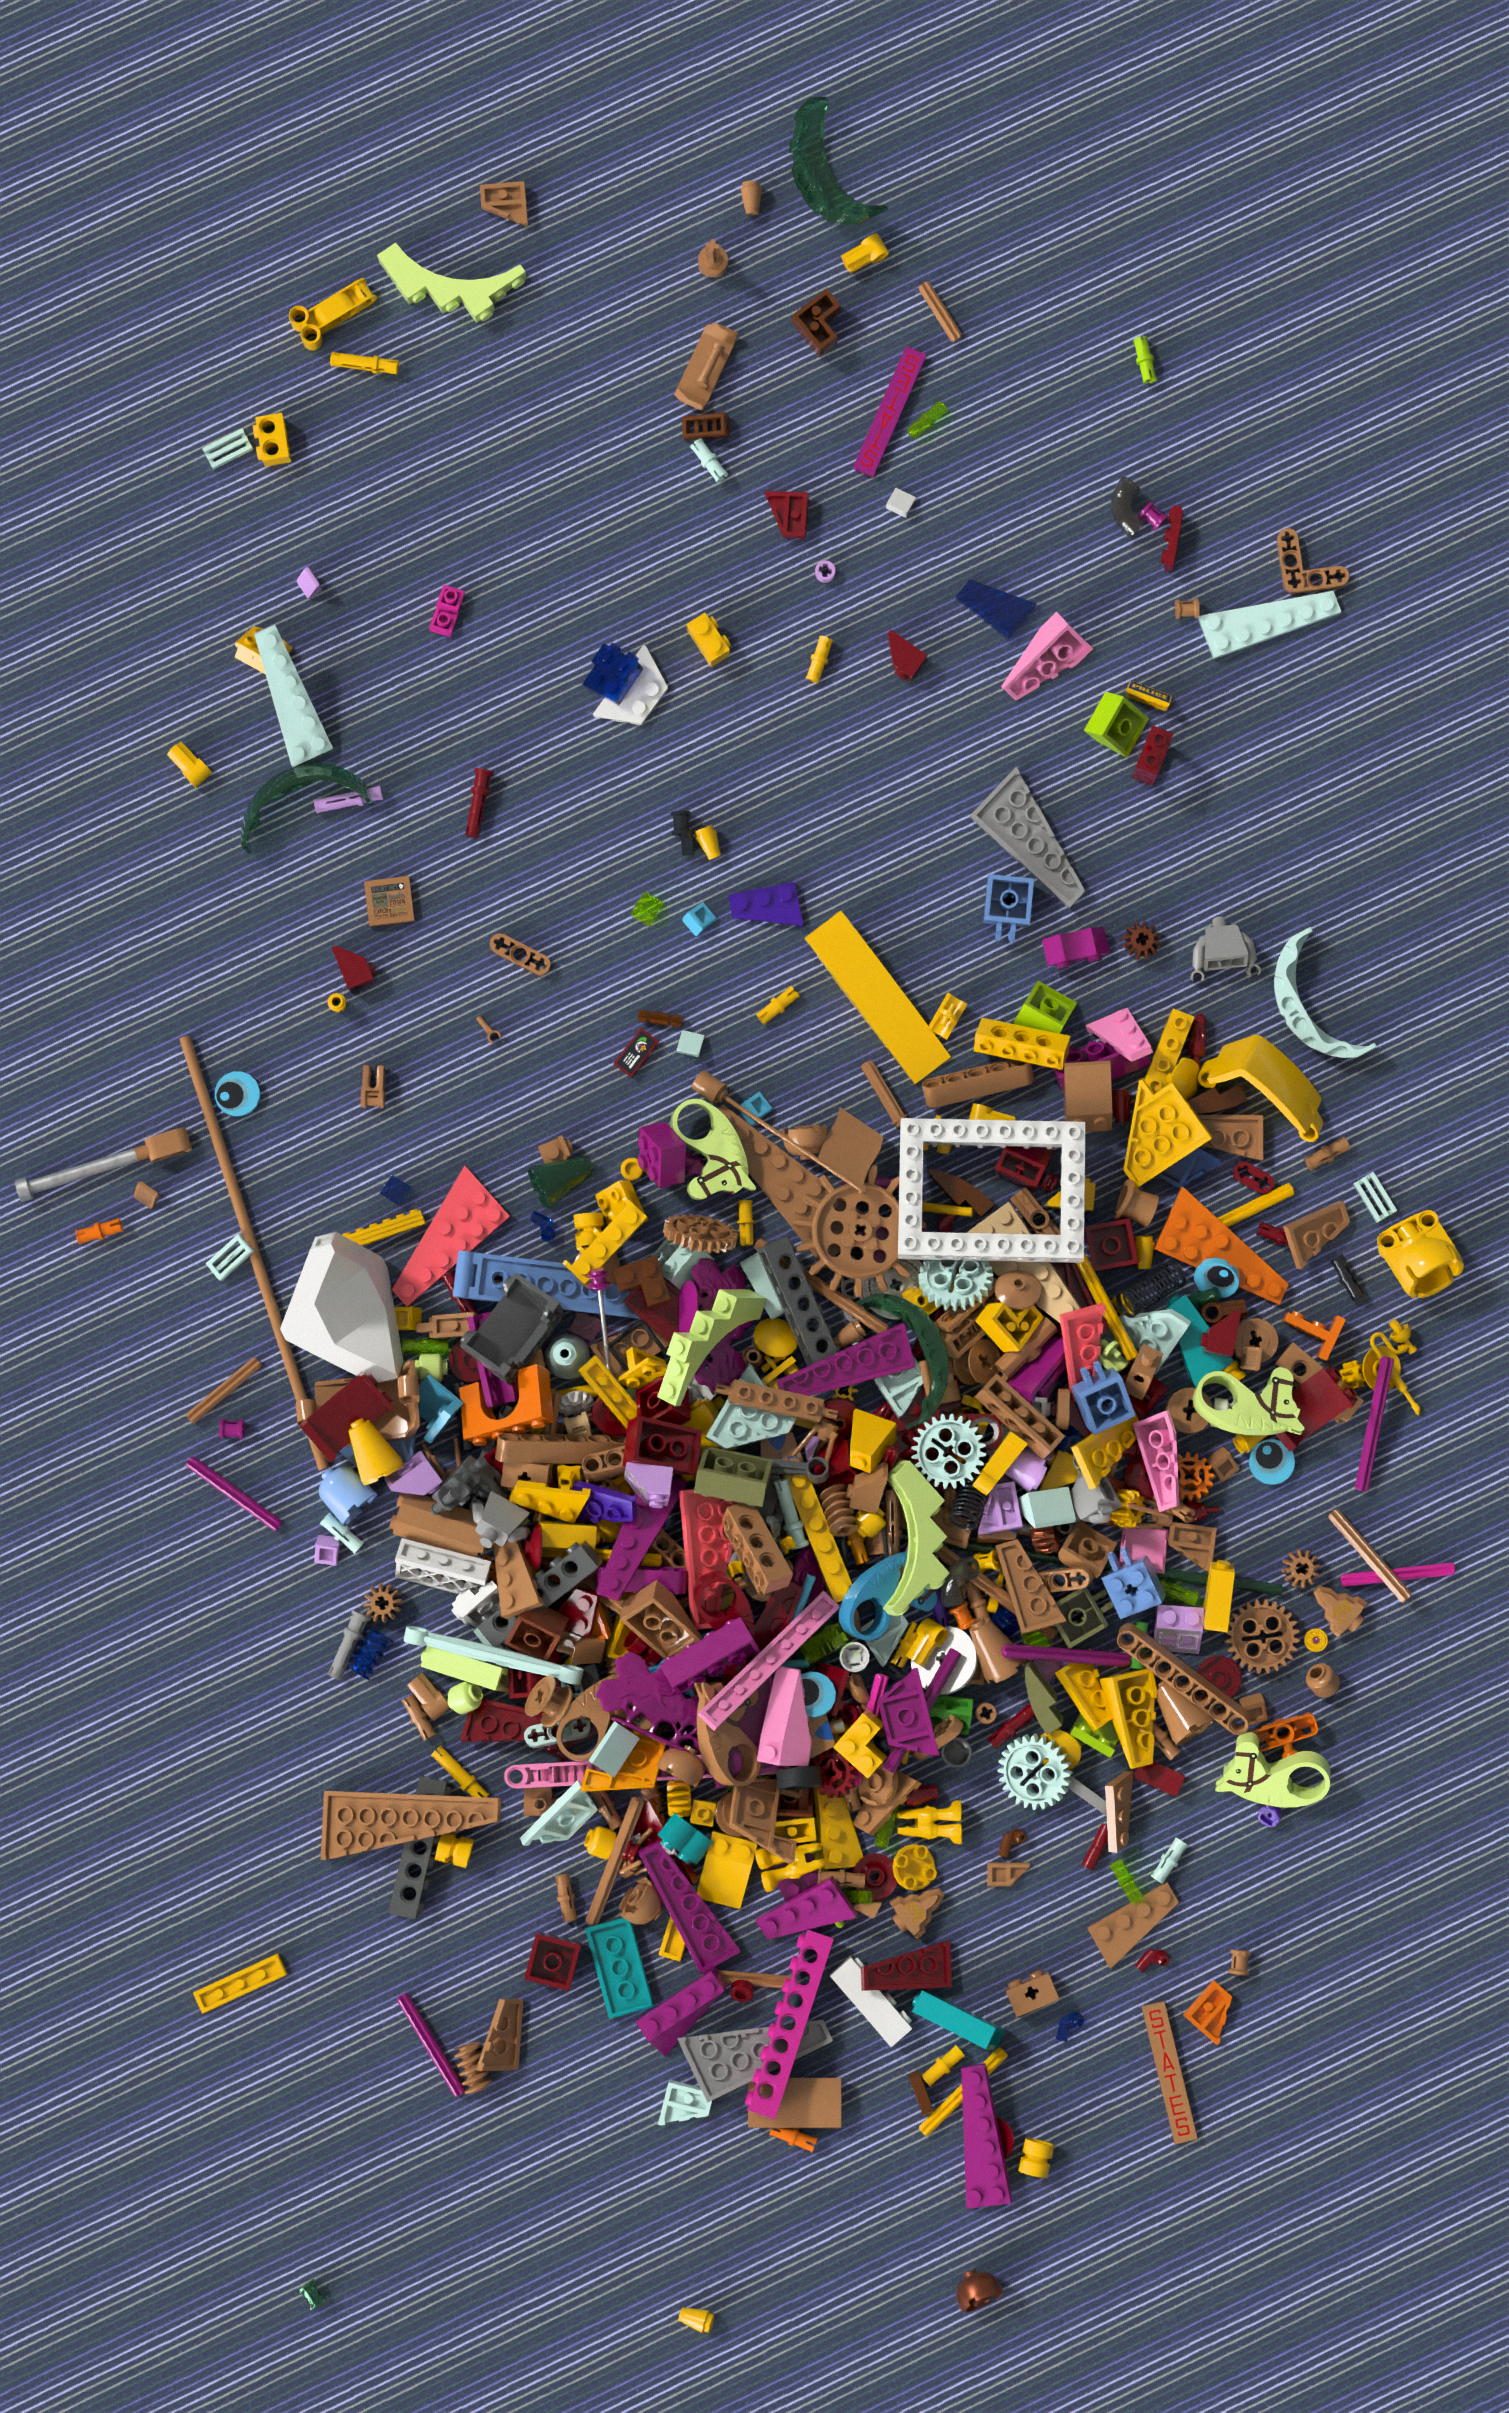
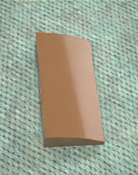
M788 2078L776 2118L770 2119L748 2111V2128H841V2078ZM751 2081L748 2083V2091L753 2092L755 2082ZM767 2084L762 2085L760 2088L761 2096L769 2098L772 2095V2088Z

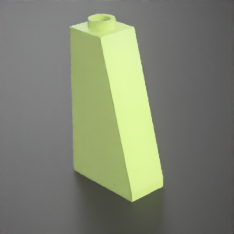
M428 1645L422 1652L421 1667L495 1691L509 1692L508 1667H501L488 1661L484 1662Z

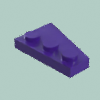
M795 882L728 895L732 918L804 927Z
M579 1480L573 1484V1490L582 1491L583 1488L591 1489L590 1496L575 1523H582L587 1520H591L592 1523L600 1522L601 1520L626 1522L634 1521L638 1517L637 1497Z

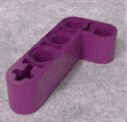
M602 1562L597 1568V1588L608 1562ZM640 1565L625 1592H639L652 1582L658 1580L671 1593L685 1594L687 1591V1570L680 1567Z

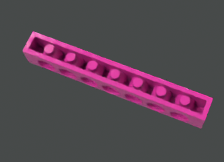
M806 1930L805 1934L800 1933L796 1945L800 1949L797 1957H792L789 1966L792 1973L790 1979H785L782 1987V1992H785L783 2001L778 2000L774 2012L778 2016L775 2024H770L767 2036L770 2037L768 2046L764 2045L759 2059H762L763 2062L761 2068H756L752 2081L755 2082L753 2092L748 2091L745 2104L748 2105L747 2111L770 2119L776 2118L834 1940L833 1938L810 1930ZM806 1950L815 1952L816 1960L813 1963L805 1960L804 1953ZM804 1972L808 1975L809 1981L806 1985L798 1983V1973ZM793 1994L800 1996L802 2000L798 2008L792 2007L789 2002ZM785 2017L793 2019L794 2027L792 2030H786L782 2026V2021ZM778 2039L784 2040L787 2044V2049L783 2053L775 2049V2042ZM770 2062H776L779 2065L780 2070L777 2075L769 2074L767 2067ZM764 2084L772 2088V2095L769 2098H764L760 2094V2088Z

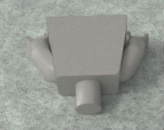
M1224 917L1214 918L1212 920L1213 927L1205 929V935L1199 937L1193 949L1192 966L1195 968L1190 976L1191 981L1193 982V975L1195 973H1200L1202 976L1201 982H1203L1204 974L1201 972L1202 967H1204V971L1246 967L1245 973L1248 977H1251V968L1255 967L1257 975H1260L1261 968L1255 963L1257 957L1254 942L1244 932H1241L1237 925H1226Z
M1073 1456V1464L1078 1471L1074 1487L1070 1491L1076 1517L1074 1523H1077L1080 1519L1093 1524L1109 1522L1111 1513L1121 1507L1122 1504L1108 1477H1102L1097 1488L1089 1489L1075 1456Z
M493 1491L490 1492L486 1501L476 1499L473 1496L469 1509L472 1510L473 1520L477 1523L475 1531L482 1536L480 1538L482 1546L491 1548L495 1543L502 1547L508 1542L513 1543L521 1539L524 1541L530 1540L533 1530H530L527 1527L528 1525L524 1524L529 1515L528 1511Z

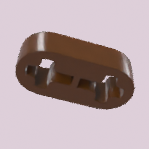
M919 2070L908 2074L922 2115L926 2116L934 2113Z

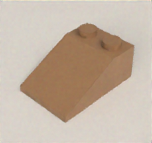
M1110 1061L1064 1063V1120L1066 1122H1085V1132L1112 1131Z
M658 1580L623 1602L620 1620L664 1659L671 1655H677L684 1651L687 1645L702 1640L701 1635L673 1593Z

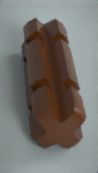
M640 1009L638 1013L639 1022L647 1023L649 1021L650 1024L672 1025V1027L680 1028L683 1018L681 1015L673 1014L671 1016L670 1013L652 1011L651 1013L649 1010Z

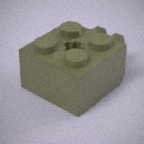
M1087 1587L1077 1589L1055 1601L1066 1619L1065 1623L1055 1625V1628L1068 1649L1109 1626L1102 1613L1114 1607L1113 1602L1109 1601L1101 1608H1098L1095 1603L1097 1599L1103 1598L1108 1594L1106 1588L1091 1596ZM1073 1611L1082 1613L1079 1623L1071 1620V1616H1073L1071 1613Z

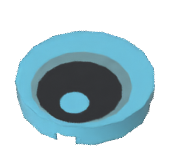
M242 1071L231 1072L224 1075L218 1081L215 1088V1100L218 1107L228 1115L233 1117L248 1115L259 1104L260 1088L257 1081L251 1075Z
M1209 1258L1203 1260L1196 1267L1194 1282L1202 1293L1210 1297L1224 1298L1236 1292L1240 1283V1274L1234 1265L1232 1267L1228 1264V1261L1220 1258Z
M1269 1439L1258 1443L1252 1449L1248 1463L1255 1479L1263 1484L1275 1485L1284 1482L1290 1477L1294 1471L1295 1459L1293 1452H1289L1280 1440Z
M819 1672L801 1674L805 1694L804 1703L808 1717L811 1719L823 1717L832 1709L835 1702L836 1691L833 1683L827 1676Z

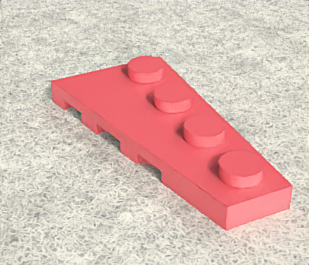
M1103 1303L1059 1314L1070 1396L1073 1401H1076L1071 1386L1083 1381L1080 1369L1086 1367L1090 1377L1096 1375L1093 1363L1098 1361L1101 1346L1099 1345L1100 1334H1103L1104 1324H1102V1317L1105 1314L1106 1307Z

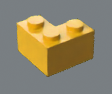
M1003 1302L987 1304L975 1321L1003 1352H1012L1022 1349L1044 1316L1034 1305L1024 1310H1014L1008 1308Z
M869 1709L862 1713L833 1746L866 1778H869L887 1758L871 1742V1739L884 1725Z

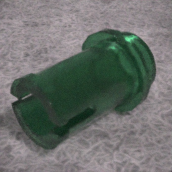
M1217 1287L1201 1292L1198 1290L1194 1291L1190 1295V1302L1194 1307L1202 1308L1205 1304L1220 1301V1291Z

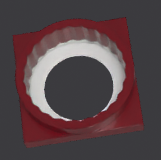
M967 1414V1421H972L969 1428H974L980 1422H987L993 1427V1438L983 1443L986 1444V1447L981 1449L997 1450L1001 1444L1002 1422L994 1414ZM966 1442V1449H971V1445Z

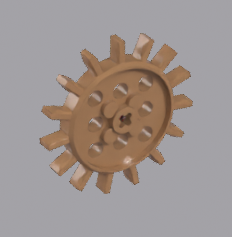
M872 1165L868 1171L867 1182L863 1185L866 1188L864 1194H858L859 1191L848 1183L834 1188L830 1179L822 1175L819 1180L828 1192V1195L821 1202L807 1194H804L801 1198L805 1204L812 1206L816 1210L811 1221L805 1219L793 1220V1225L798 1228H810L812 1239L811 1242L798 1245L795 1251L804 1253L807 1250L815 1249L820 1260L811 1266L807 1273L810 1276L817 1274L824 1266L835 1272L829 1285V1291L834 1292L839 1287L842 1277L854 1279L853 1291L855 1297L860 1298L863 1293V1279L874 1277L879 1290L884 1293L888 1291V1286L882 1273L892 1267L904 1278L910 1275L907 1268L898 1262L899 1202L892 1193L899 1187L900 1177L893 1179L885 1190L875 1185L877 1166ZM836 1199H841L845 1202L844 1211L838 1212L834 1209L833 1203ZM858 1202L867 1204L868 1211L866 1214L861 1215L856 1211ZM881 1205H887L890 1208L891 1213L889 1217L884 1218L880 1216L878 1210ZM833 1222L841 1223L843 1230L840 1234L832 1233L830 1226ZM922 1222V1229L926 1228V1223ZM855 1226L864 1227L862 1231L864 1236L861 1234L855 1235L854 1232L857 1230ZM880 1227L885 1228L888 1232L885 1240H879L876 1237V1230ZM831 1244L837 1245L840 1249L837 1257H831L828 1254V1247ZM858 1247L862 1250V1258L860 1260H854L851 1257L850 1251L852 1248ZM876 1250H881L885 1254V1260L882 1263H877L873 1259V1253Z

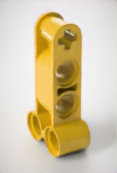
M365 278L353 282L309 310L303 306H295L290 310L289 319L292 328L301 332L302 342L307 349H319L323 342L322 334L367 308L377 300V296L373 295L367 286ZM299 315L305 316L303 322H295L294 319ZM309 334L317 335V338L313 341L306 340Z

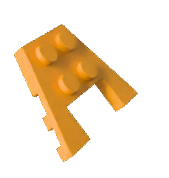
M621 1725L640 1739L615 1777L586 1768L581 1791L655 1787L660 1769L656 1765L663 1755L666 1745Z

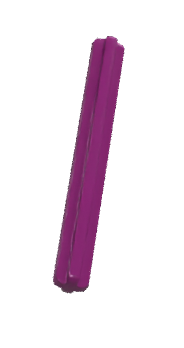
M192 1456L189 1458L186 1467L273 1531H277L280 1528L282 1521L196 1457Z
M402 1994L397 1998V2002L455 2097L460 2096L465 2092L464 2086L409 1994Z

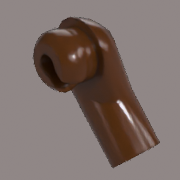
M1014 1829L1005 1833L1002 1837L998 1855L1009 1858L1012 1846L1024 1843L1027 1840V1834L1022 1829Z

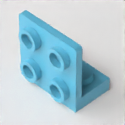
M428 1374L419 1385L420 1401L418 1409L419 1415L429 1423L426 1427L429 1431L424 1436V1439L431 1444L446 1428L463 1402Z

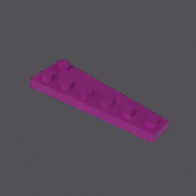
M898 1324L776 1380L778 1389L811 1396L915 1368L905 1324Z
M672 1477L668 1506H663V1508L650 1507L635 1492L634 1497H637L638 1517L634 1521L623 1522L597 1588L598 1595L616 1601L620 1600L636 1570L644 1560L650 1546L653 1545L656 1536L680 1500L679 1491L686 1490L687 1481Z
M656 1841L638 1851L700 1974L741 1952L739 1947L660 1842Z
M986 2063L963 2066L961 2070L967 2209L1010 2204L1013 2202Z

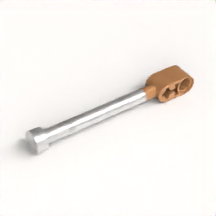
M186 1127L146 1138L144 1140L146 1145L30 1181L27 1177L15 1180L21 1202L33 1199L34 1193L150 1158L151 1162H156L191 1151L192 1146Z

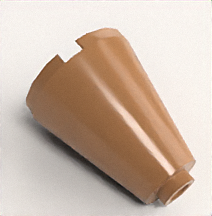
M979 1617L971 1623L972 1626L969 1631L984 1678L988 1683L991 1684V1680H994L995 1683L1003 1681L1018 1672L1016 1667L1020 1663L1022 1666L1026 1664L1027 1659L1005 1658L1002 1656V1646L1013 1643L989 1618Z
M1165 1681L1160 1682L1156 1686V1699L1172 1741L1176 1746L1191 1740L1192 1736L1197 1733L1200 1734L1214 1722L1212 1717Z

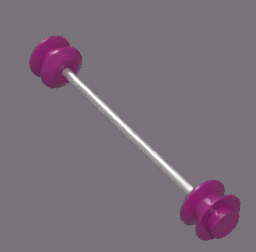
M594 1268L586 1276L592 1279V1282L588 1284V1288L598 1291L606 1368L611 1372L602 1290L609 1287L611 1283L605 1279V1277L609 1276V1272L604 1271V1268Z

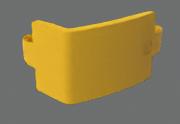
M1252 1035L1226 1044L1222 1047L1218 1057L1210 1059L1203 1064L1197 1078L1203 1087L1213 1088L1219 1082H1225L1242 1076L1275 1104L1299 1130V1135L1303 1140L1308 1142H1315L1323 1127V1120L1317 1111L1322 1100L1321 1096L1298 1067L1260 1035Z

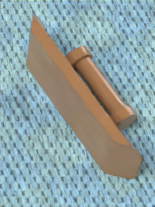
M718 323L706 325L674 394L681 402L699 410H704L738 337L736 331Z

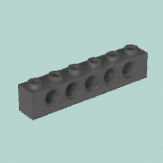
M781 1237L757 1248V1253L807 1366L839 1352V1347L834 1344L831 1337V1328L822 1317L823 1310L820 1304L815 1301L813 1287L804 1276V1267L797 1260L794 1253L795 1246L788 1237ZM782 1257L786 1261L784 1269L780 1266V1259ZM791 1278L795 1281V1287L793 1290L789 1286V1280ZM800 1299L804 1302L803 1310H800L798 1307ZM809 1320L813 1322L812 1331L807 1327ZM818 1341L822 1343V1350L820 1352L816 1347Z
M586 1540L580 1545L578 1542H575L566 1550L568 1552L563 1558L560 1555L549 1563L551 1567L544 1572L541 1569L532 1576V1579L536 1580L538 1589L543 1593L541 1598L545 1604L532 1610L547 1608L601 1565L602 1559ZM568 1561L575 1562L578 1566V1569H571L569 1567ZM551 1575H557L560 1578V1583L553 1582ZM500 1602L497 1604L499 1608L493 1612L490 1609L480 1617L482 1622L477 1626L494 1647H497L506 1640L519 1616L516 1615L508 1618V1624L503 1623L500 1620Z
M421 1775L415 1795L450 1796L451 1787H448V1781ZM440 1835L404 1843L388 1913L416 1919L418 1914L422 1915L425 1901L421 1899L423 1891L427 1892L429 1888L428 1868L433 1869L435 1855H432L434 1846H438ZM417 1841H422L426 1844L427 1850L425 1853L420 1854L416 1852L415 1843ZM412 1864H418L421 1867L422 1872L420 1876L411 1875L409 1868ZM406 1887H413L416 1890V1897L414 1899H408L405 1896L404 1890Z

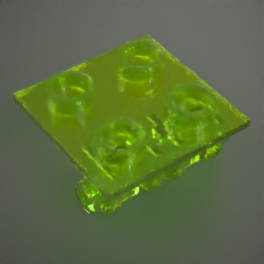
M836 1623L835 1625L825 1627L818 1635L811 1636L800 1647V1650L810 1665L849 1641L839 1623Z

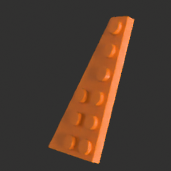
M1181 1186L1154 1249L1195 1268L1205 1259H1224L1228 1261L1229 1265L1232 1267L1234 1265L1238 1269L1240 1288L1280 1305L1289 1284Z

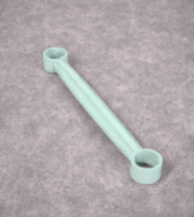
M407 1626L404 1641L413 1645H428L484 1662H493L496 1665L553 1676L565 1683L581 1684L584 1670L577 1666L559 1665L486 1644L430 1633L429 1630L421 1627Z

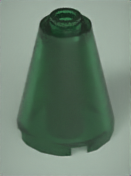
M577 1156L534 1165L529 1168L528 1176L533 1190H537L541 1196L538 1198L546 1209H549L592 1176L594 1167L589 1158L585 1159L584 1156Z

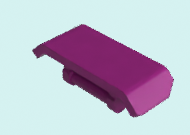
M1055 1333L1041 1347L1039 1356L1031 1362H1026L1008 1383L1032 1406L1035 1403L1036 1393L1044 1398L1048 1394L1050 1387L1062 1372L1067 1369L1062 1336Z

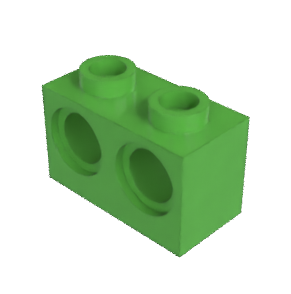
M939 1695L929 1712L932 1726L935 1727L947 1717L954 1715L963 1722V1728L959 1734L969 1735L973 1699Z

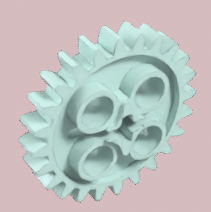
M924 1260V1266H920V1274H918L920 1290L923 1291V1297L928 1296L929 1303L935 1301L936 1307L944 1304V1310H947L949 1306H953L954 1311L957 1310L958 1306L966 1310L967 1304L975 1307L974 1301L982 1303V1296L988 1297V1290H992V1283L994 1282L992 1266H989V1261Z
M941 1414V1421L932 1417L933 1424L930 1425L924 1422L926 1430L918 1429L921 1437L913 1438L918 1442V1446L911 1447V1449L917 1451V1454L911 1457L912 1459L919 1460L914 1466L916 1468L922 1467L920 1473L928 1475L926 1479L928 1482L935 1479V1487L940 1482H943L944 1489H947L949 1483L955 1489L957 1488L958 1481L965 1486V1478L973 1481L971 1473L980 1474L976 1467L977 1465L985 1464L979 1460L980 1457L987 1456L986 1453L980 1452L981 1448L986 1447V1444L979 1443V1440L984 1436H976L975 1433L978 1427L969 1428L972 1421L969 1420L963 1424V1416H960L957 1421H955L954 1414L950 1415L949 1420H946L944 1414ZM945 1428L950 1429L952 1432V1438L947 1442L942 1441L940 1438V1433ZM935 1438L946 1447L952 1445V1451L963 1458L966 1464H962L953 1456L948 1455L945 1457L946 1452L935 1445L932 1439ZM963 1442H968L971 1445V1451L968 1455H962L959 1452V1446ZM932 1447L936 1448L939 1452L938 1458L934 1461L927 1458V1451ZM949 1461H955L958 1465L957 1472L954 1474H949L945 1469Z
M1028 1734L1023 1736L1022 1739L1018 1737L1014 1740L1015 1744L1011 1742L1007 1745L1009 1750L1002 1752L1005 1758L999 1760V1763L1004 1765L998 1769V1772L1004 1774L999 1781L1006 1782L1002 1789H1010L1011 1792L1008 1797L1011 1798L1015 1795L1017 1797L1016 1804L1024 1801V1808H1027L1031 1803L1033 1810L1037 1809L1039 1804L1042 1809H1045L1048 1804L1053 1806L1056 1800L1060 1801L1063 1798L1062 1794L1068 1792L1066 1786L1072 1783L1070 1779L1066 1778L1073 1774L1072 1771L1066 1769L1071 1765V1762L1064 1761L1068 1754H1060L1062 1746L1060 1745L1055 1748L1054 1739L1047 1743L1045 1735L1040 1740L1037 1734H1034L1031 1739ZM1031 1751H1035L1038 1754L1039 1760L1032 1758ZM1045 1758H1048L1049 1762L1044 1767H1042L1036 1773V1775L1032 1777L1023 1786L1021 1782L1028 1775H1030L1034 1771V1769L1044 1761ZM1016 1766L1022 1768L1023 1775H1019L1016 1772ZM1047 1768L1054 1771L1055 1777L1048 1775ZM1032 1783L1039 1787V1792H1035L1032 1789Z

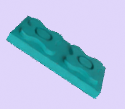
M619 1918L586 1927L585 1931L609 2019L654 2007L632 1923L624 1918Z

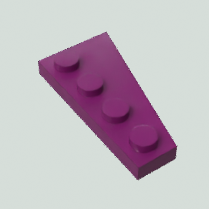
M833 1876L761 1914L756 1918L755 1922L766 1938L772 1939L856 1918L858 1913Z

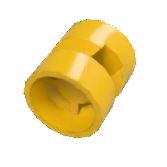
M595 1212L574 1215V1228L578 1230V1233L575 1234L576 1247L579 1244L583 1248L591 1245L598 1237L592 1232L594 1228L601 1233L603 1232L601 1231V1228L604 1226L603 1213Z
M453 1833L442 1834L438 1843L435 1860L444 1863L453 1861L455 1866L467 1868L474 1839L464 1836L458 1839Z
M1025 2138L1022 2150L1025 2156L1020 2159L1018 2171L1035 2177L1047 2178L1050 2164L1047 2160L1052 2158L1055 2145L1043 2140Z

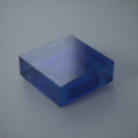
M391 1175L379 1194L400 1206L412 1187Z

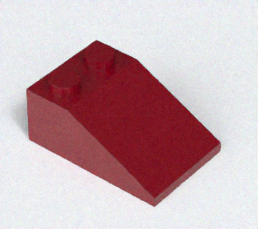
M637 1416L627 1423L622 1466L626 1467L627 1462L673 1467V1474L696 1476L702 1430Z

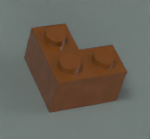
M827 288L792 315V325L819 358L837 345V335L829 327L828 323L841 313L840 303Z
M657 1256L612 1269L619 1294L641 1287L648 1309L670 1302Z

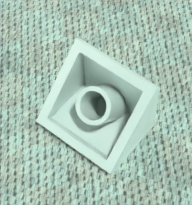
M1069 1487L1030 1492L1018 1498L1020 1512L1034 1529L1073 1523L1076 1520Z
M614 1721L589 1759V1762L615 1777L640 1738Z

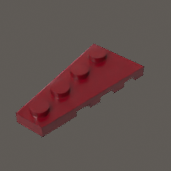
M482 1699L477 1709L468 1712L460 1741L462 1743L525 1741L524 1733L526 1729L532 1725L541 1724L543 1712L530 1717L526 1715L525 1708ZM555 1726L551 1730V1735L555 1738L559 1726ZM547 1728L543 1729L545 1734L538 1735L536 1731L532 1732V1736L529 1739L538 1741V1737L545 1736L546 1740H549Z
M654 1797L644 1804L633 1832V1836L638 1840L649 1828H653V1831L641 1844L643 1848L656 1841H659L661 1844L663 1839L658 1834L667 1823L664 1815L658 1813L655 1807L657 1802ZM663 1846L690 1884L696 1883L698 1878L690 1863L687 1864L677 1856L679 1851L675 1848L671 1852Z
M950 1940L861 1967V1991L952 1987Z

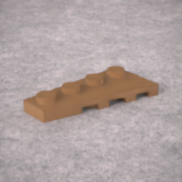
M1018 1539L996 1545V1551L1021 1634L1024 1635L1065 1623V1617L1059 1610Z

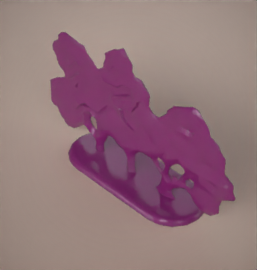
M700 1258L699 1264L691 1271L692 1277L699 1286V1291L696 1285L688 1280L684 1282L680 1289L679 1332H690L696 1311H699V1305L703 1307V1311H712L719 1289H745L746 1276L743 1271H740L736 1265H732L726 1268L724 1273H721L713 1259ZM706 1292L708 1296L701 1297L702 1293ZM754 1320L739 1325L726 1334L709 1352L713 1359L712 1362L704 1359L696 1371L695 1380L699 1385L708 1386L712 1395L715 1394L716 1383L730 1386L733 1380L741 1377L746 1369L742 1356L731 1346V1340L733 1338L740 1339L744 1334V1329L749 1328L755 1322ZM703 1363H706L709 1367L707 1369L704 1368Z
M633 1652L625 1653L624 1656L615 1660L616 1673L619 1677L602 1681L595 1694L600 1699V1704L604 1711L625 1710L627 1715L626 1721L616 1717H612L611 1720L668 1747H674L682 1751L690 1752L681 1747L680 1742L692 1739L694 1746L700 1751L698 1738L693 1737L697 1733L698 1694L688 1699L682 1693L677 1695L661 1667L656 1672L650 1673L645 1660ZM631 1702L634 1704L632 1711L628 1708ZM643 1714L652 1724L649 1732L633 1725V1719ZM668 1722L674 1727L676 1734L672 1740L668 1741L655 1735L659 1723ZM678 1722L681 1725L679 1730L676 1728ZM693 1725L695 1727L689 1734L687 1732H684L683 1735L681 1734L686 1726Z

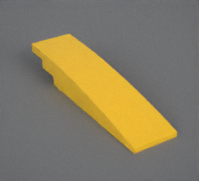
M839 911L805 937V940L832 975L834 981L915 1085L951 1058L935 1034L927 1029V1023L842 911Z

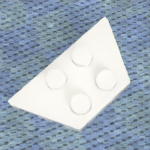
M645 645L641 647L593 713L595 718L612 719L617 722H630L631 724L642 725L664 696L668 687Z

